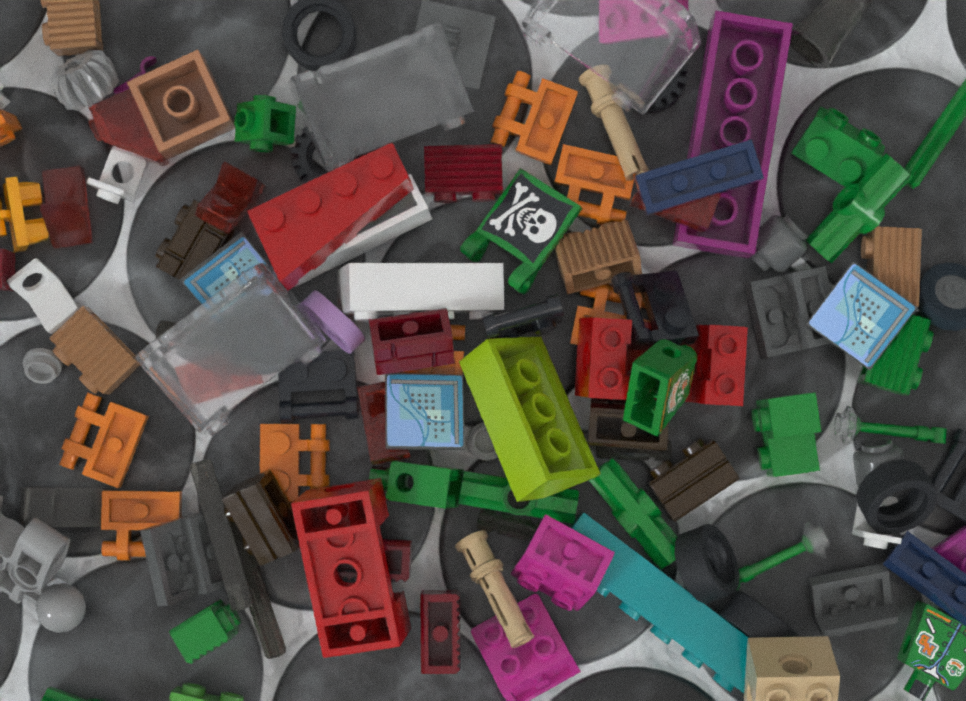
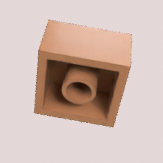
M195 50L127 82L159 153L167 160L235 129L230 111L206 59L199 50Z

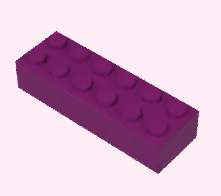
M717 10L713 14L709 23L687 159L752 139L764 179L680 205L672 246L742 258H750L755 254L793 23Z

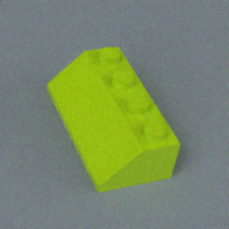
M541 336L487 339L459 361L517 502L546 498L600 475V471Z

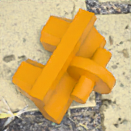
M17 177L5 178V183L2 186L6 210L2 209L0 198V237L7 235L5 222H9L14 253L26 251L29 245L48 239L45 218L25 220L23 207L42 204L40 184L36 182L18 183Z

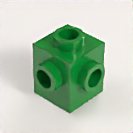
M254 95L253 101L237 103V112L234 118V141L250 144V151L261 153L273 152L274 146L294 144L296 106L277 102L276 97L268 95Z

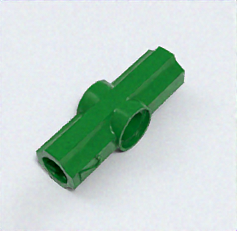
M886 153L858 184H850L838 193L833 202V211L809 235L806 241L832 264L859 234L869 233L880 224L885 215L884 207L911 180L912 176Z
M613 458L609 459L598 468L600 475L588 481L612 509L611 513L632 539H637L644 548V551L662 570L676 560L674 552L677 536L661 517L663 515L645 491L641 487L639 489L636 487L618 462Z
M464 470L458 504L543 518L546 514L557 521L574 524L579 490L568 488L546 498L529 500L526 506L515 508L508 502L507 495L511 488L507 478Z

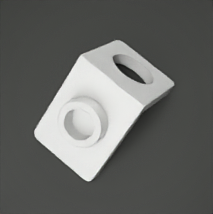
M112 149L100 180L88 177L87 183L98 190L97 197L115 204L119 203L120 198L133 202L147 167V162L144 159ZM120 162H128L134 168V176L127 183H118L113 178V168Z
M37 258L33 259L7 280L8 285L30 304L43 327L50 334L59 329L79 310V307L60 278ZM33 273L42 274L41 280L32 287L22 286L27 276Z
M890 496L882 504L890 506L897 503L898 499ZM857 503L852 535L863 537V545L887 549L888 542L901 544L902 538L892 536V534L876 532L870 527Z

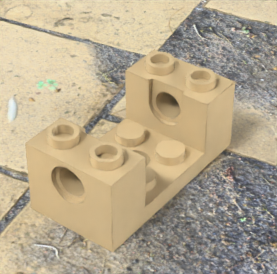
M828 636L748 638L744 701H838L840 674Z

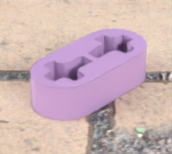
M314 290L300 303V307L305 315L345 352L351 354L365 341V337L360 329L320 292Z

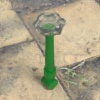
M846 406L843 413L838 412L834 420V433L836 436L841 437L843 444H849L852 438L857 436L860 431L913 438L915 441L927 442L930 440L931 443L946 444L947 428L931 427L929 429L928 426L919 425L911 427L861 422L851 406Z
M807 522L804 525L802 542L750 566L746 565L739 568L738 589L740 583H747L755 579L754 576L804 551L817 555L819 558H825L824 549L830 547V544L821 526L813 528L810 522Z

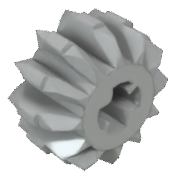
M87 50L83 54L78 53L75 57L67 59L63 65L58 66L55 70L56 72L52 73L50 77L51 86L55 91L54 94L58 101L63 103L67 110L80 111L86 106L92 107L94 103L103 101V98L111 94L114 90L113 88L119 83L115 66L102 50Z

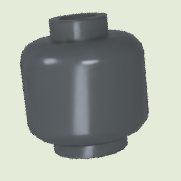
M772 215L759 227L756 251L751 257L764 271L772 267L776 271L784 272L806 253L807 245L805 240L808 238V235L789 215H786L784 218Z
M872 438L863 441L861 447L853 454L857 486L859 487L863 479L877 467L892 461L904 460L902 448L893 444L889 438Z

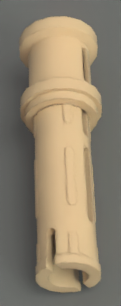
M607 64L598 65L581 74L579 82L581 86L586 87L593 103L591 105L592 113L602 119L625 174V179L631 181L634 180L633 174L638 175L647 172L649 168L645 164L622 108L624 107L625 99L623 94L617 93L611 78L613 74L611 66Z
M485 530L477 531L461 539L455 545L458 553H463L472 571L470 574L472 581L480 584L511 647L517 648L531 641L535 636L527 625L501 573L503 571L502 561L495 558L486 541L489 537Z

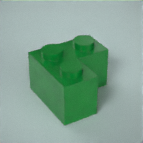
M816 392L756 400L757 408L752 409V421L755 432L761 431L763 447H758L757 449L760 469L767 470V477L820 471L814 434L822 432Z

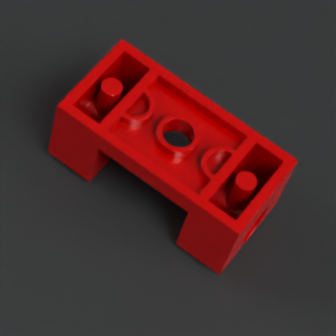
M594 317L579 318L575 396L626 400L633 362L647 351L633 350L630 346L632 320ZM644 322L645 327L653 331L650 322ZM696 325L699 337L695 344L688 346L695 350L697 362L695 364L690 393L685 402L743 406L748 327Z
M377 478L306 490L291 503L323 658L400 647L412 628L404 591L393 593L380 531V525L389 516L382 479ZM343 563L352 565L357 571V580L352 583L341 580L337 573L338 565Z

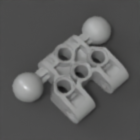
M0 495V593H7L9 599L17 604L23 599L34 604L38 621L46 629L56 633L71 631L82 622L86 614L84 595L76 587L66 583L46 585L62 567L71 539L38 518H34L26 528L18 522L6 518L1 512L3 496Z

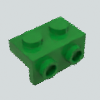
M820 106L813 120L792 149L791 154L844 187L853 183L858 184L882 158L885 146L881 143V138L871 130L866 128L859 130L848 123V117L835 108L827 110Z

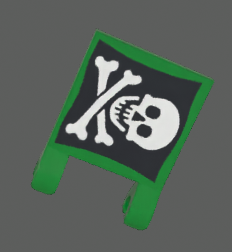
M520 168L478 229L463 242L460 251L466 258L477 263L484 256L490 241L523 262L512 272L508 278V283L520 294H526L530 290L538 271L583 208Z

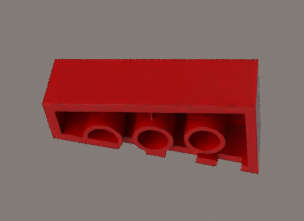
M393 142L247 212L279 282L289 291L299 283V279L312 269L315 270L327 260L326 258L344 243L350 242L362 228L372 220H377L414 190V187Z

